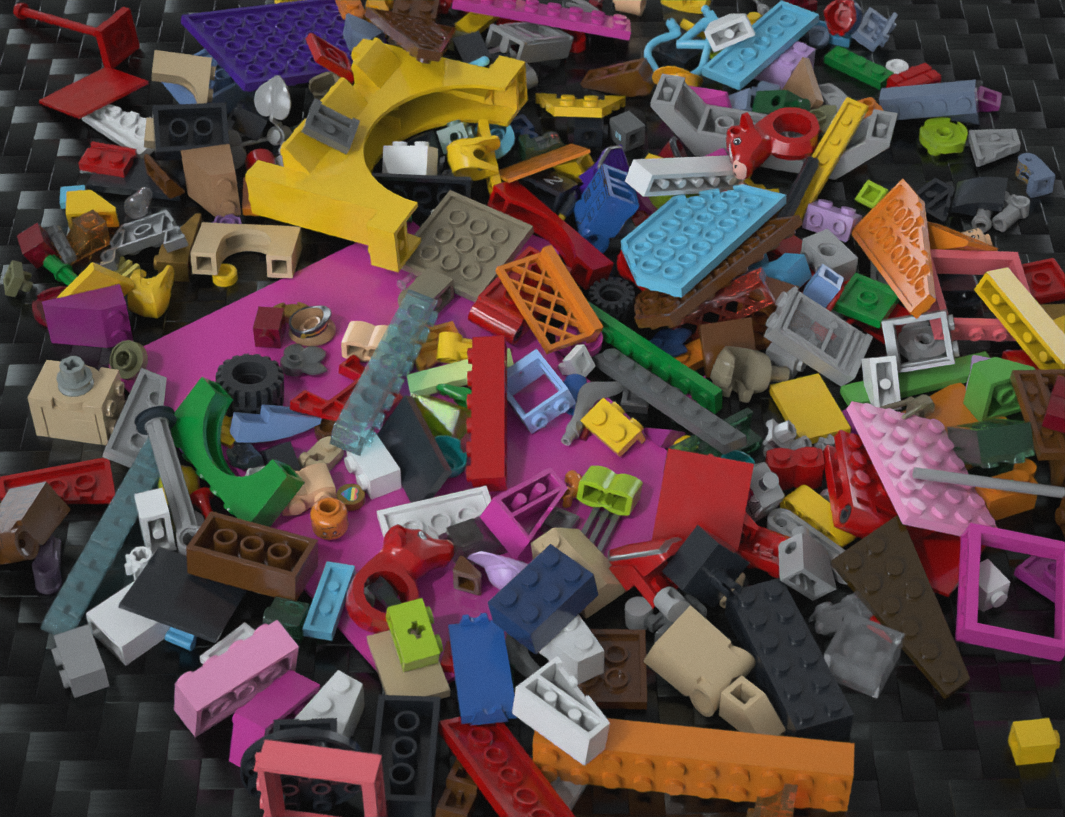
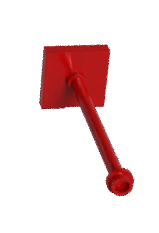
M18 3L13 9V13L18 19L24 20L29 17L96 37L104 67L115 68L140 48L131 10L126 7H122L97 28L29 9L26 3Z

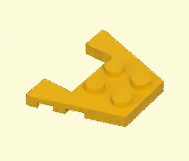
M536 93L535 103L540 104L542 108H546V111L553 116L602 118L612 113V110L624 107L626 96H605L604 100H598V96H584V99H575L574 95H561V98H556L557 94Z

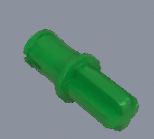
M49 255L45 258L43 262L44 267L55 275V279L58 282H64L69 286L78 277L73 272L72 266L64 264L56 255Z

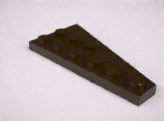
M898 515L832 559L831 566L945 700L969 683V674L905 524H902Z

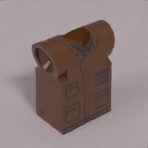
M47 482L9 489L1 501L0 565L34 559L38 555L39 546L45 544L71 510Z

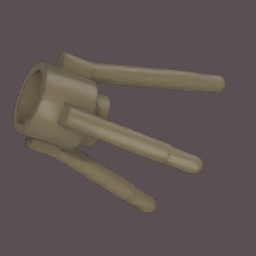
M924 394L916 398L910 396L905 400L879 407L895 409L907 406L906 413L902 415L903 420L913 415L926 418L935 409L933 400Z

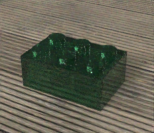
M998 418L947 427L948 438L954 443L955 447L953 449L957 457L964 462V465L971 464V466L993 468L999 466L998 462L1017 464L1026 462L1025 457L1035 456L1031 422Z

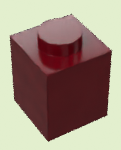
M38 223L17 235L22 254L37 269L43 265L47 256L53 254L58 256L49 234Z
M258 306L253 325L255 347L281 348L286 331L284 308Z

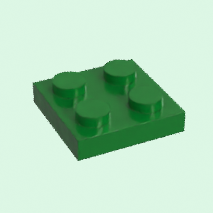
M855 273L844 287V291L832 310L880 329L882 321L888 318L900 299L889 285Z

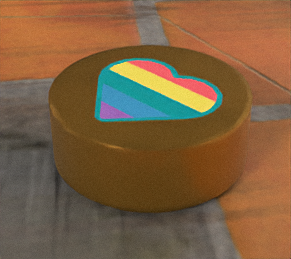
M345 484L338 489L337 499L345 504L347 511H355L364 505L365 492L357 484Z

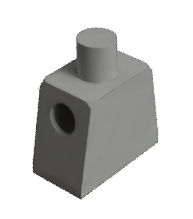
M798 526L793 528L791 531L792 537L781 542L779 545L780 581L811 600L836 590L826 548L809 536L807 527Z

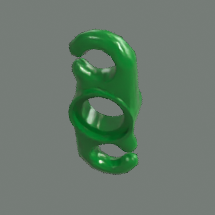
M438 384L436 386V391L440 395H449L456 404L468 409L467 394H472L471 389L450 384Z

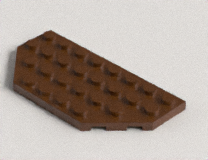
M800 215L767 220L682 298L646 288L635 296V321L638 328L650 327L653 330L661 326L673 328L681 324L683 317L696 312L699 309V305L716 296L715 292L719 289L731 285L733 278L746 273L751 264L763 260L764 254L780 246L779 242L783 239L792 237L796 233L795 230L803 225Z

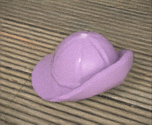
M482 551L473 553L467 558L476 565L485 568L489 581L498 590H501L528 565L519 560Z

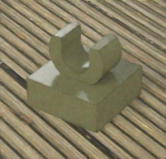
M12 260L3 277L5 295L16 297L19 289L24 292H30L33 286V282L29 281L32 274L23 271L22 262Z

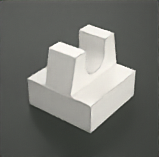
M576 345L562 360L563 363L558 365L562 375L580 374L584 377L595 367L585 345Z

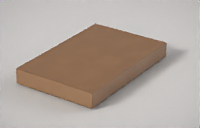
M802 57L782 90H789L803 99H808L811 103L810 110L818 109L824 101L810 59Z

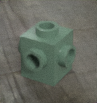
M460 119L447 123V128L436 131L444 154H447L446 147L451 142L458 140V136L459 139L477 137L473 126L466 122L461 123Z

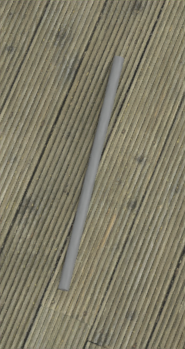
M914 467L912 471L914 479L1063 498L1065 496V487L918 467Z

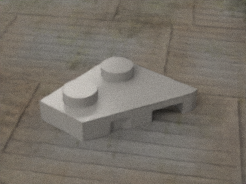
M1016 129L969 130L968 134L976 167L1020 150L1021 143Z

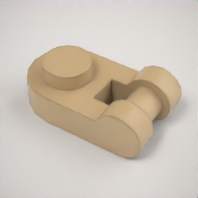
M334 436L320 439L307 453L303 452L299 456L300 468L303 469L317 463H326L330 471L344 456L343 443Z

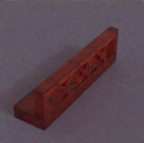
M760 267L733 280L731 285L719 289L715 292L716 296L701 303L696 312L683 317V322L673 327V330L681 328L680 325L687 322L694 325L708 324V322H704L702 319L704 314L709 311L720 314L718 322L741 319L775 303V298L765 283L767 275L764 269ZM759 287L766 299L760 302L748 299L749 293ZM733 300L743 303L741 311L733 313L725 310L726 304ZM698 326L696 332L683 345L700 338Z

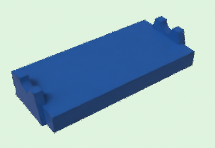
M481 613L476 618L470 617L469 614L462 615L459 624L448 625L461 724H490L508 722V719L517 718L512 714L515 696L504 630L494 624L493 620L489 619L487 613Z

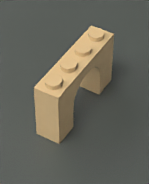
M155 50L152 81L182 85L194 95L196 104L212 103L213 89L209 88V80L214 81L216 67L211 66L212 58ZM147 118L144 148L155 149L153 119Z
M202 222L190 252L192 274L218 275L223 260L229 255L243 251H256L266 254L267 277L293 278L302 251L301 227Z

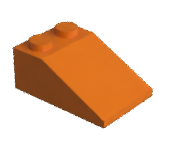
M927 221L930 249L998 251L999 249L941 224Z

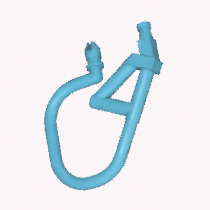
M704 5L701 8L705 18L699 20L676 42L677 49H703L699 66L690 72L698 76L702 74V67L709 61L712 47L707 37L705 40L692 39L701 31H705L710 22L719 19L714 11L710 10L708 5ZM670 18V21L667 19L666 22L670 32L653 38L644 49V57L647 58L653 72L659 69L652 57V50L663 42L681 36V28L673 18Z

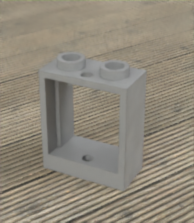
M947 309L926 312L917 319L913 315L882 321L887 356H896L898 373L955 364V357L960 356L958 342L952 341L951 331L955 330L953 314L948 315ZM941 318L947 356L902 363L895 326Z

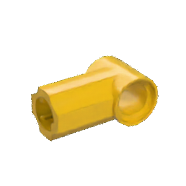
M455 332L439 333L436 360L450 364L468 359L467 349L472 348V339L463 338L461 334Z

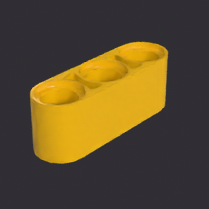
M801 485L784 497L780 503L781 508L791 511L842 548L858 538L834 527L830 502L806 485Z

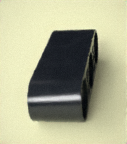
M937 274L946 308L973 307L980 302L981 298L974 291L978 285L975 275Z

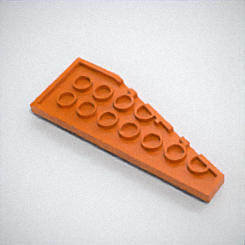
M902 179L852 229L851 234L909 313L917 319L931 308L932 304L936 301L925 202Z

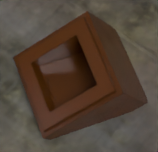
M460 555L453 568L454 589L481 596L482 574L465 557Z

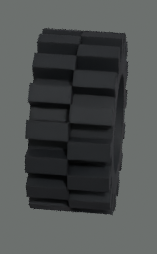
M609 277V281L602 278L600 283L596 281L590 287L589 302L619 321L621 318L622 321H625L627 316L631 317L632 312H634L635 291L632 285L629 286L628 281L625 280L622 283L621 278H617L616 281H613V277ZM606 299H616L617 301H607Z

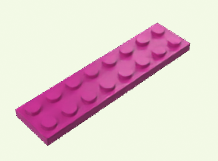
M453 0L452 9L629 40L631 33L630 20L626 16L615 14L613 17L606 16L604 12L593 10L592 13L584 12L582 8L574 6L570 7V9L562 8L557 3L545 5L540 4L538 0Z

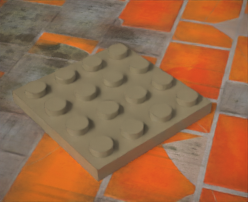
M450 190L415 233L414 236L420 237L422 242L401 269L418 276L427 268H431L454 280L455 294L476 302L478 295L498 277L495 272L496 268L512 262L532 236L534 229L530 224Z

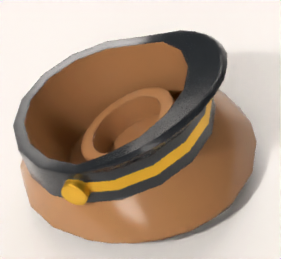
M322 305L310 306L294 312L289 319L290 338L297 344L304 346H318L332 340L336 333V326L330 319V308Z

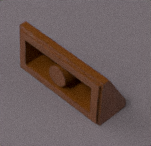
M144 155L147 175L168 198L172 199L185 193V190L162 165L150 155Z

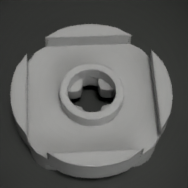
M928 321L908 323L898 335L900 354L908 359V362L947 356L945 341L934 339L932 328L929 326Z

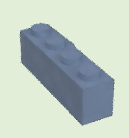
M976 80L881 88L879 104L884 111L898 113L897 120L947 117L951 118L950 121L980 125Z

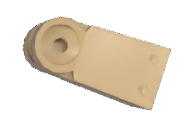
M691 605L658 639L643 661L683 695L690 696L695 708L707 717L712 716L720 707L721 692L740 676L746 678L756 665V661L750 653L739 647L732 646L731 641Z

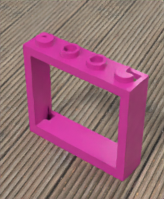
M970 523L961 535L956 641L1060 662L1065 656V542ZM981 545L1056 560L1054 638L977 623Z

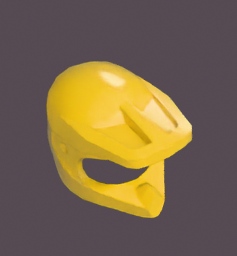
M499 136L462 138L451 142L446 147L447 160L453 175L471 177L474 181L499 174L498 164H489L482 161L487 156V153L500 148Z
M167 265L161 273L149 279H145L146 272L144 270L135 269L130 279H132L134 287L127 293L129 311L143 317L156 319L165 313L169 306L170 292L175 275L171 265Z

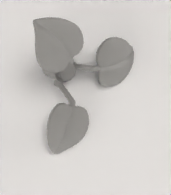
M280 75L261 85L254 96V104L258 113L262 116H270V121L275 125L268 130L267 137L259 138L258 141L250 140L241 143L240 134L237 131L228 130L235 170L242 167L245 163L246 151L243 147L269 141L272 145H282L292 134L288 126L282 125V122L275 120V118L278 120L285 119L291 110L290 94L286 83ZM280 153L275 158L276 164L284 167L283 158Z

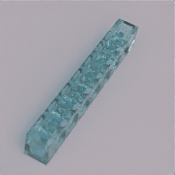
M408 290L334 424L329 444L361 456L365 446L371 447L376 435L374 429L381 428L386 415L383 413L384 410L390 411L395 396H392L393 393L399 394L404 382L402 376L407 377L413 365L411 359H417L422 347L420 342H426L430 333V328L428 327H434L439 312L435 311L438 300L413 290Z

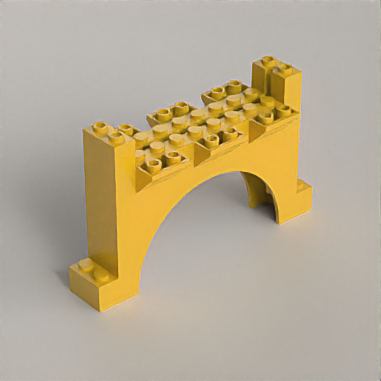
M363 38L353 48L351 54L355 84L352 86L345 78L340 77L320 100L323 105L350 119L354 117L360 120L350 150L347 154H344L302 133L301 131L306 121L305 118L281 145L280 153L283 158L284 167L257 160L251 169L246 172L245 181L248 187L252 214L368 245L371 265L399 272L422 242L420 237L407 233L406 221L418 207V203L394 194L372 176L371 173L374 167L383 157V146H392L394 141L401 142L420 132L445 126L447 123L459 119L461 123H478L479 119H488V124L508 127L528 100L525 61L499 56L489 68L442 57L440 62L431 61L430 64L417 61L416 57L409 55L410 52L403 50L402 47L385 44L379 38H374L373 40Z

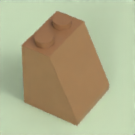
M230 144L182 150L181 154L188 196L215 217L218 215L224 217L230 214L235 216L241 215Z

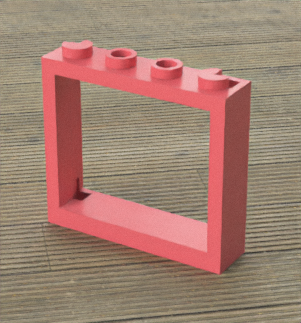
M930 249L936 301L927 312L947 309L937 274L984 275L987 271L1008 267L1030 293L1018 252ZM941 318L929 320L934 339L944 340ZM954 318L955 330L951 331L952 341H1016L998 319Z
M265 740L261 753L257 752L255 755L254 772H258L256 787L257 791H261L260 809H264L263 817H337L285 810L280 774L362 785L365 817H387L381 755Z

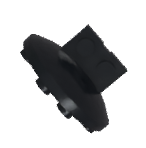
M312 718V720L278 719L273 722L272 734L255 741L244 752L240 762V778L248 794L260 800L261 791H257L256 787L258 772H254V767L256 763L255 755L257 752L261 753L265 740L365 753V751L352 739L337 733V718ZM280 774L285 810L299 811L300 801L313 800V809L315 811L328 812L332 809V806L341 804L362 791V785Z

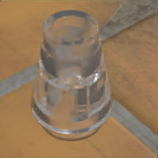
M142 187L128 197L124 202L125 213L133 219L144 217L153 196L152 191L147 187Z

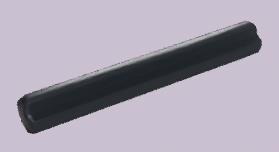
M812 156L806 158L786 197V204L780 209L776 218L794 216L819 166L818 158H813Z

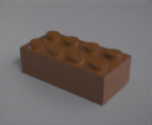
M211 511L186 547L187 573L296 603L318 567V540Z

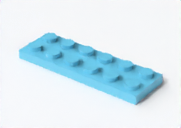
M781 0L752 25L756 33L755 36L723 49L702 67V76L741 90L819 22V14Z

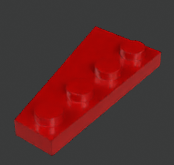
M104 457L0 477L1 501L9 489L47 482L66 504H117L110 460Z

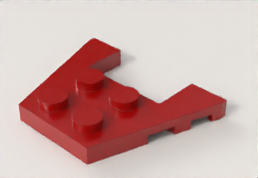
M353 354L339 364V374L353 380V383L328 401L304 390L290 400V410L372 430L393 413L403 399V396L384 379L379 381L373 375L374 371L369 366L363 367L360 364V358Z

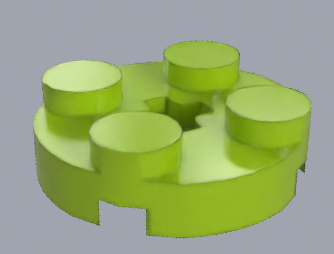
M931 118L925 121L923 127L921 126L919 140L928 149L927 152L934 156H938L941 153H960L964 150L968 132L966 127L958 121L957 125L951 123V118Z

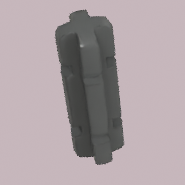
M54 225L49 227L47 232L64 263L70 265L71 262H75L77 260L75 252L60 226Z

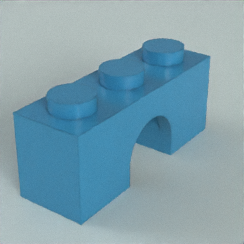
M765 253L763 260L751 264L746 273L733 278L736 287H741L752 271L799 286L800 288L812 275L805 254L784 253L777 260L769 262Z

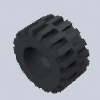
M247 353L242 356H233L232 359L225 360L223 365H219L217 368L216 383H219L233 399L226 411V416L232 417L234 412L260 414L262 404L283 406L284 374L282 367L279 366L277 361H271L270 357H262L261 354L249 355Z

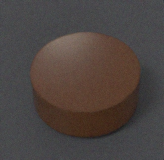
M323 418L321 423L314 427L315 437L318 441L327 436H334L339 439L342 436L340 422Z

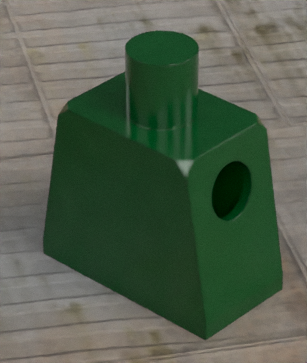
M789 90L757 91L752 112L768 115L785 107H796L810 111L811 103L808 99H803Z

